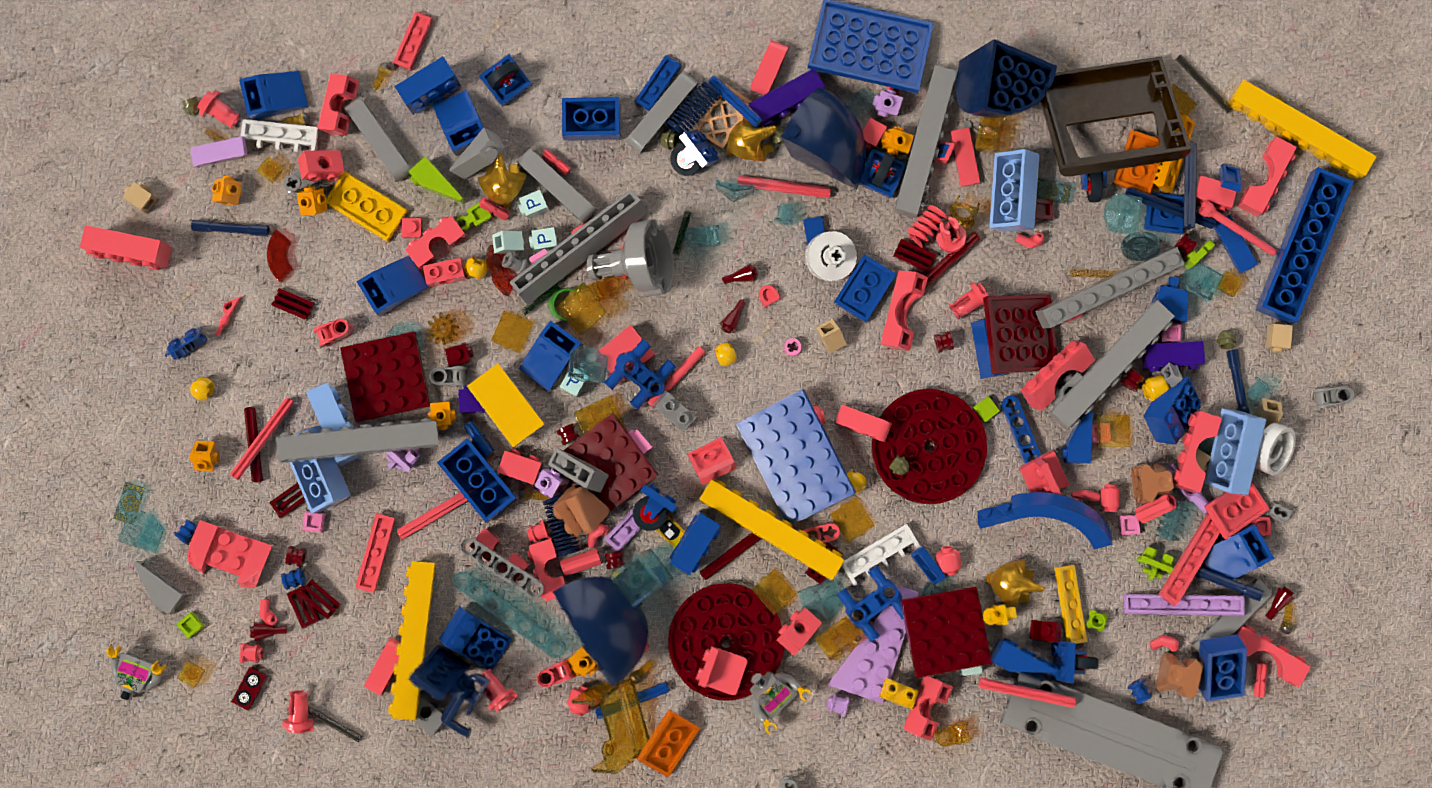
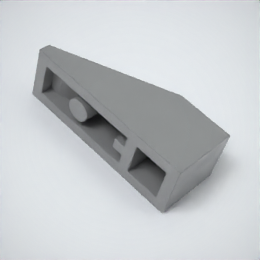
M483 128L451 166L450 172L466 179L491 164L504 149L499 136Z
M555 448L548 463L549 466L584 488L597 492L602 491L609 476L595 466L559 448Z
M135 561L134 566L152 603L157 606L156 609L164 615L174 614L187 597V594L143 561Z

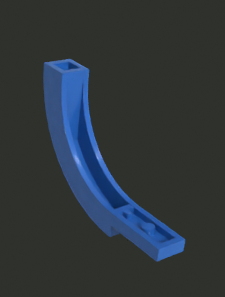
M1044 492L1012 495V502L978 511L977 524L980 529L1022 518L1045 517L1060 520L1075 527L1087 537L1093 549L1113 545L1112 532L1104 519L1089 506L1067 496Z

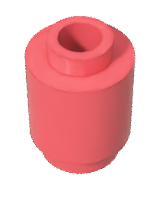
M1105 484V488H1101L1100 506L1102 511L1118 512V507H1120V489H1116L1117 485Z

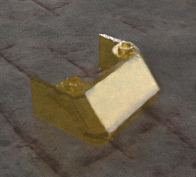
M623 679L613 687L609 682L592 686L571 700L572 704L600 705L610 739L605 741L602 746L604 760L593 767L592 772L616 774L637 759L650 738L636 688L631 679Z

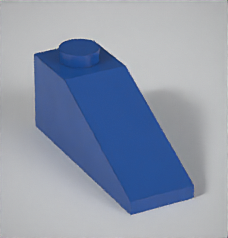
M1093 408L1086 415L1083 413L1079 417L1081 421L1071 431L1065 442V447H1062L1061 458H1064V463H1091Z

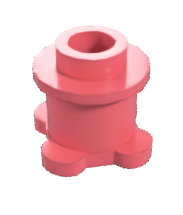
M540 520L538 525H529L527 535L530 541L538 543V540L544 538L551 539L547 523L544 520Z
M248 643L241 644L240 663L247 661L258 663L263 658V648H261L260 644L255 646Z

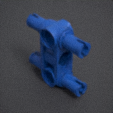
M643 338L632 351L629 350V352L621 353L617 357L615 370L604 381L612 390L623 377L629 378L639 386L641 390L630 401V404L637 410L640 409L649 397L652 398L663 393L665 379L676 369V366L668 359L657 372H653L643 364L640 358L652 347Z
M878 565L868 571V574L871 575L877 584V589L859 602H855L846 587L836 594L846 608L845 613L856 628H861L869 642L874 641L880 636L871 624V618L886 607L893 606L901 619H904L900 600L903 598L902 594L893 581L885 577ZM887 587H892L895 589V594L892 597H886L884 590ZM861 610L864 615L862 619L856 620L852 616L853 612Z

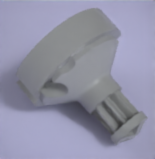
M656 219L634 222L627 231L623 249L613 250L611 253L601 255L596 253L590 254L587 258V270L592 280H601L602 277L627 275L637 291L643 292L645 297L668 293L674 279V258L669 237L662 224L658 225Z

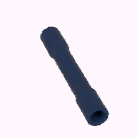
M192 220L191 230L199 232L212 231L266 237L270 233L269 225L232 224L204 220Z
M1238 349L1226 351L1238 406L1237 410L1250 414L1241 374Z
M1201 566L1195 575L1197 578L1205 579L1234 590L1259 602L1264 593L1261 589L1237 582L1206 570Z

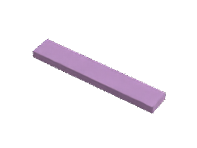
M1124 594V614L1245 616L1244 596L1183 595L1178 605L1172 606L1159 595Z

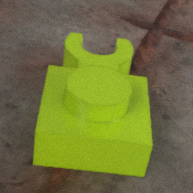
M480 202L466 210L469 215L459 216L456 219L458 223L466 221V225L461 228L463 231H467L473 223L478 227L493 218L490 212L479 206Z
M1209 240L1198 251L1193 249L1186 256L1188 260L1184 263V266L1187 269L1193 267L1215 244Z

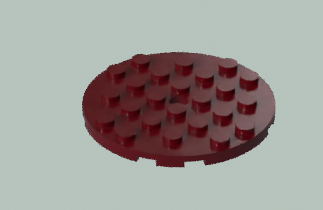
M937 389L915 390L894 400L880 415V419L888 421L892 425L885 442L872 438V459L882 481L898 496L919 504L944 503L964 494L979 478L987 457L986 433L977 413L960 397ZM931 441L934 444L932 452H927L924 449L925 442ZM897 455L901 458L905 457L909 464L908 472L903 475L892 473L893 470L889 468Z
M732 583L710 585L689 596L676 611L668 634L669 656L679 677L693 691L714 700L732 701L752 695L750 689L754 686L752 677L755 674L760 673L764 676L767 672L776 673L784 653V647L777 641L780 636L778 632L782 628V624L775 609L758 592ZM729 636L732 644L729 647H723L720 642L722 637ZM711 646L747 659V664L735 695H730L708 686L698 685L699 680L696 677L699 669H704L706 661H703L706 649L710 650Z

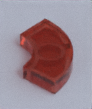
M276 229L268 243L267 262L272 274L281 283L293 270L287 256L288 248L292 242Z
M490 245L487 249L486 265L489 268L494 285L507 297L513 289L510 281L514 277L510 274L508 268L502 267V261L506 254L494 253V246Z

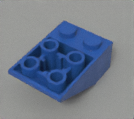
M300 71L259 74L239 79L247 115L252 120L256 121L308 107Z
M467 90L432 105L455 156L462 154L484 128Z
M409 255L377 269L356 281L374 312L380 317L429 288Z
M550 320L518 369L550 391L583 344Z
M1186 376L1175 387H1171L1152 401L1143 415L1156 442L1176 445L1188 426L1190 416L1199 409L1201 401L1190 377Z
M1248 524L1228 539L1223 538L1214 543L1203 562L1209 571L1233 580L1275 558L1256 525Z
M459 606L439 637L444 646L492 671L513 640L461 606Z
M1006 638L1004 640L998 639L990 653L991 661L994 664L1010 672H1056L1052 668L1053 664L1040 657L1037 660L1034 658L1036 654L1024 648L1018 649L1017 643Z

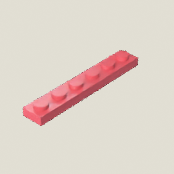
M1208 512L1158 594L1172 606L1178 605L1220 534Z

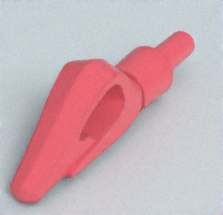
M241 296L223 305L224 315L219 321L220 325L215 335L219 336L224 326L228 325L230 317L242 298ZM232 303V306L227 310L226 307Z

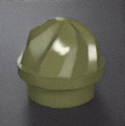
M197 97L182 101V108L188 115L196 116L200 110L197 108L200 101H198Z
M777 126L778 130L771 135L770 140L775 145L784 143L781 135L785 128L782 126Z
M674 131L663 133L660 139L662 146L672 150L679 144V135L674 133Z
M1228 330L1222 331L1217 338V343L1221 349H1232L1237 342L1235 335Z
M897 455L889 468L893 470L892 473L903 475L908 472L909 464L905 457L901 458Z

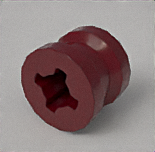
M1185 233L1174 247H1178L1182 251V255L1186 257L1196 247L1198 242L1192 240L1189 234Z
M950 331L942 335L934 334L938 353L943 352L945 349H954Z
M1129 369L1126 372V377L1122 378L1120 383L1129 390L1137 392L1139 389L1138 385L1145 378L1138 372Z
M573 423L556 431L557 435L562 438V445L569 444L580 438L579 434L574 430L575 426Z
M290 546L286 554L285 563L287 565L296 564L297 567H303L307 550L304 548L296 549L295 546Z
M624 552L605 554L608 562L606 569L625 567L622 558Z

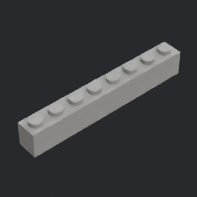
M935 65L933 68L894 213L916 218L918 213H922L924 203L921 202L922 197L927 195L929 185L926 182L928 177H932L934 167L931 166L932 160L937 159L939 149L936 148L937 142H941L944 131H941L942 124L947 122L949 113H946L947 106L951 107L954 97L950 94L952 88L956 89V70Z
M630 189L511 280L510 284L524 302L529 305L585 262L590 254L598 252L628 229L632 223L645 216L648 211L641 200Z
M1178 247L1168 248L1150 259L1142 260L1035 312L1043 329L1052 328L1185 264Z
M1158 300L1153 302L1048 414L1064 429L1070 427L1073 429L1081 421L1079 417L1083 413L1086 415L1094 407L1092 403L1096 399L1101 400L1106 395L1105 389L1109 385L1113 387L1120 380L1118 376L1122 371L1126 373L1133 366L1131 362L1136 357L1139 359L1147 351L1144 348L1149 343L1152 345L1158 340L1160 336L1157 334L1162 329L1166 331L1173 322L1171 320L1175 316Z
M421 419L420 423H412L410 420L401 421L400 425H392L391 422L381 423V427H373V425L368 424L362 425L361 429H353V427L349 426L342 427L341 431H333V429L329 428L322 429L321 433H313V431H302L301 435L282 433L280 434L281 437H276L279 463L438 447L436 421H432V419Z

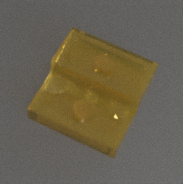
M582 282L569 293L568 297L557 305L579 336L588 331L607 313L585 282Z
M611 395L574 412L584 434L611 413L616 415L627 430Z

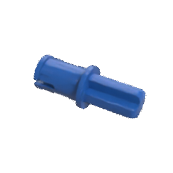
M473 421L464 425V429L474 441L472 443L476 444L484 457L494 451L493 447L484 437L486 435H482Z

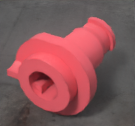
M215 90L213 93L208 91L198 104L197 108L200 109L199 115L205 117L209 114L232 129L239 121L240 114L235 113L219 99L221 95L219 91Z
M948 217L949 223L943 224L940 222L936 240L938 246L943 251L951 254L965 246L967 233L955 218Z
M971 282L969 285L972 289L959 297L953 304H949L958 320L984 305L983 297L989 295L981 283L976 285L974 282Z
M491 669L481 674L491 680L485 691V695L491 702L487 706L490 712L494 710L496 712L502 711L518 697L513 688L508 690L504 688L499 679L492 674Z
M303 690L290 691L288 719L282 721V727L287 729L289 733L313 732L314 720L308 718L307 696L309 692L303 693Z

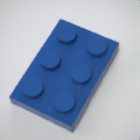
M864 254L838 294L834 304L866 323L896 276V273Z

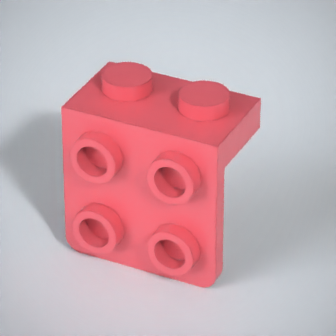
M711 646L710 650L706 649L703 661H706L704 669L700 668L696 677L699 680L698 685L708 686L727 694L735 695L738 691L747 659Z

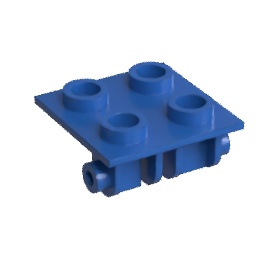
M193 327L185 332L186 336L179 339L177 337L170 341L164 356L167 357L171 354L174 360L181 359L191 352L187 344L192 350L205 344V341L208 339L204 333L200 334L202 328L195 329Z

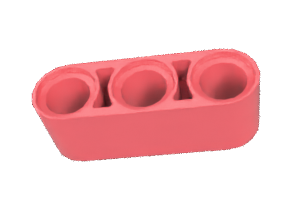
M773 40L770 41L750 90L762 95L771 91L789 47Z
M841 405L834 422L839 426L885 442L892 425L888 421Z
M392 637L386 643L364 685L365 688L380 696L385 693L394 676V665L399 661L396 649L397 644L401 642Z

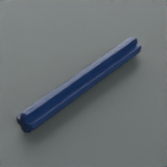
M1190 141L1191 151L1185 157L1183 226L1187 229L1195 227L1197 144Z
M1128 187L1125 192L1126 198L1184 218L1183 206L1132 187ZM1196 211V224L1210 229L1215 227L1216 219L1204 217Z

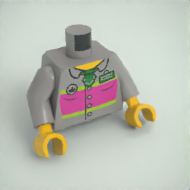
M110 644L106 654L110 657L112 674L115 678L114 683L124 687L120 698L131 701L134 692L143 693L149 691L161 682L163 671L167 667L165 664L161 667L162 664L158 663L159 660L155 662L128 651L121 652L120 654L119 652L122 647L118 645L114 650L112 644Z
M767 672L764 676L757 673L752 677V683L754 684L750 689L753 695L751 697L752 712L760 723H764V730L768 734H770L767 730L769 725H773L777 730V726L773 722H769L768 718L772 720L798 695L796 691L800 693V698L803 701H807L802 696L803 692L806 691L812 695L809 688H802L801 683L790 674Z

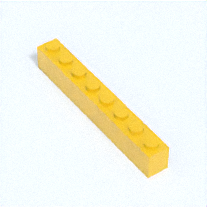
M1242 80L1238 84L1228 101L1233 110L1245 113L1252 121H1259L1264 124L1266 129L1281 134L1280 136L1283 139L1295 142L1300 149L1308 150L1314 153L1316 158L1329 162L1333 168L1345 171L1350 178L1359 180L1366 176L1377 157L1246 80Z
M711 479L699 498L700 502L833 581L844 562L841 553L834 549L832 552L825 548L826 544L817 539L814 542L808 538V533L801 529L799 531L791 528L793 525L784 519L782 522L775 518L776 514L770 510H761L758 508L760 505L751 499L746 501L742 498L743 494L733 489L731 492L725 488L727 485L717 479L715 482Z
M411 561V566H407L406 577H409V583L404 588V597H407L406 604L402 605L401 610L404 622L399 626V635L402 638L401 643L397 644L396 649L399 661L394 665V675H397L396 683H392L391 688L394 700L393 703L390 702L389 714L392 715V719L417 721L421 688L414 686L408 678L425 659L436 571L435 563Z

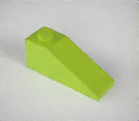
M426 157L408 171L412 176L409 179L416 187L420 185L427 191L461 204L466 202Z

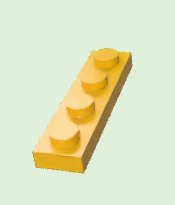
M1075 565L1055 567L1066 641L1076 644L1087 642Z

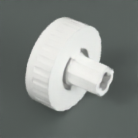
M829 231L815 236L810 241L806 249L805 260L809 271L818 279L837 281L852 272L856 264L857 252L855 245L848 236L837 231ZM834 253L838 255V257H831V254Z
M1273 423L1263 431L1255 464L1256 469L1270 475H1278L1285 469L1295 448L1296 436L1292 428Z

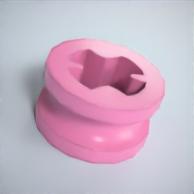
M794 338L787 340L784 346L786 354L789 356L798 355L802 348L800 341ZM793 342L796 343L798 350L790 352V348H787V345H792Z

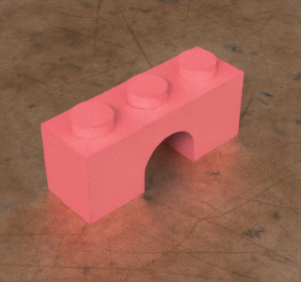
M330 74L317 129L332 135L347 136L351 117L342 114V106L347 100L356 99L360 81L348 75Z
M452 216L442 218L438 222V226L427 229L423 233V237L418 240L414 239L407 245L406 252L421 271L424 265H429L437 260L432 253V246L436 241L445 240L453 248L467 238Z
M484 528L475 538L496 551V547L501 541L487 528ZM472 542L470 547L473 550L475 549V544ZM487 551L484 552L482 557L489 562L491 554ZM513 553L508 559L525 571L531 565L517 553ZM501 562L498 569L501 573H505L508 570V566L505 562ZM517 573L515 581L517 582L523 574Z
M548 539L529 545L530 550H527L529 560L534 561L535 564L533 569L534 576L545 585V592L541 598H545L546 601L555 599L553 591L567 584L564 575L555 578L547 573V563L551 559L557 558L553 539Z
M930 676L924 677L921 681L914 707L910 710L903 729L920 738L932 741L939 723L932 720L930 716L931 707L937 702L946 705L953 686Z

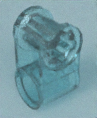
M708 225L689 228L685 233V244L691 248L720 246L721 241H719L718 235L720 226ZM696 234L698 240L691 242L688 239V235Z

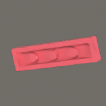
M376 513L355 588L375 593L396 518Z

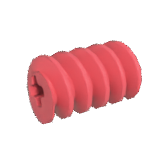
M933 205L927 207L928 211L922 212L923 217L919 216L917 218L918 222L912 223L913 228L909 227L907 229L909 237L921 248L924 247L921 242L922 240L929 242L927 235L934 236L931 231L932 229L939 231L937 224L943 223L942 218L948 220L946 214Z

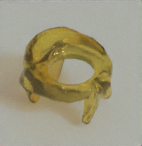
M958 195L954 204L949 207L950 216L955 218L964 228H971L974 226L977 214L980 211V202L976 207L963 202L958 203L960 195ZM964 208L970 213V216L967 218L960 217L956 213V209Z

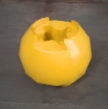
M472 256L465 262L464 271L468 277L470 275L477 278L476 280H480L488 273V264L484 259L482 261L477 259L476 256Z
M721 343L714 350L721 366H730L737 360L734 348L730 343Z
M199 377L191 385L190 393L192 397L200 401L208 400L207 398L212 396L214 392V383L209 378Z
M853 470L847 472L856 494L861 493L867 484L866 477L859 472L855 473Z

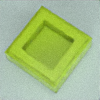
M989 396L973 407L984 423L1000 412Z
M193 611L176 624L188 639H191L205 626Z

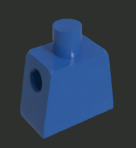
M1169 277L1167 286L1161 285L1157 288L1151 304L1158 300L1175 316L1171 322L1183 324L1188 320V291L1179 289L1180 278Z

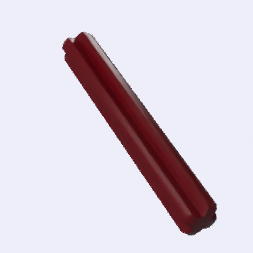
M972 232L967 236L965 246L961 250L946 255L924 275L928 277L926 288L980 241V236L976 232Z
M254 407L244 408L248 448L258 436L256 410ZM260 452L250 464L251 481L254 483L263 481Z
M750 533L700 571V575L703 579L707 580L761 538L754 533Z

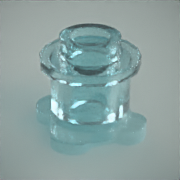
M781 203V206L776 207L778 212L777 218H774V223L793 226L792 215L795 209L792 208L791 204Z
M1256 376L1254 378L1256 382L1250 388H1246L1248 390L1246 394L1254 402L1256 400L1261 402V398L1267 392L1270 395L1273 392L1265 382Z

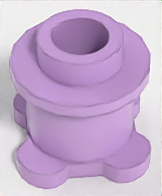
M833 694L832 697H828L826 708H829V713L836 712L845 717L849 698L845 697L844 699Z

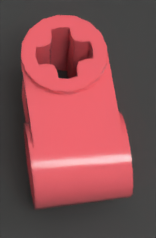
M339 318L319 325L313 330L318 335L320 347H326L350 336L353 332V325L349 321ZM345 323L346 329L340 333L339 326Z
M569 658L540 671L537 675L538 684L546 688L575 677L576 675L572 673L568 663ZM543 673L551 675L550 683L546 684L541 681Z

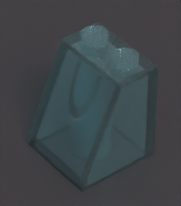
M651 548L638 553L609 576L632 608L674 580Z

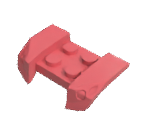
M200 520L190 542L187 561L202 574H205L206 565L239 576L237 583L241 588H255L272 545L247 538Z

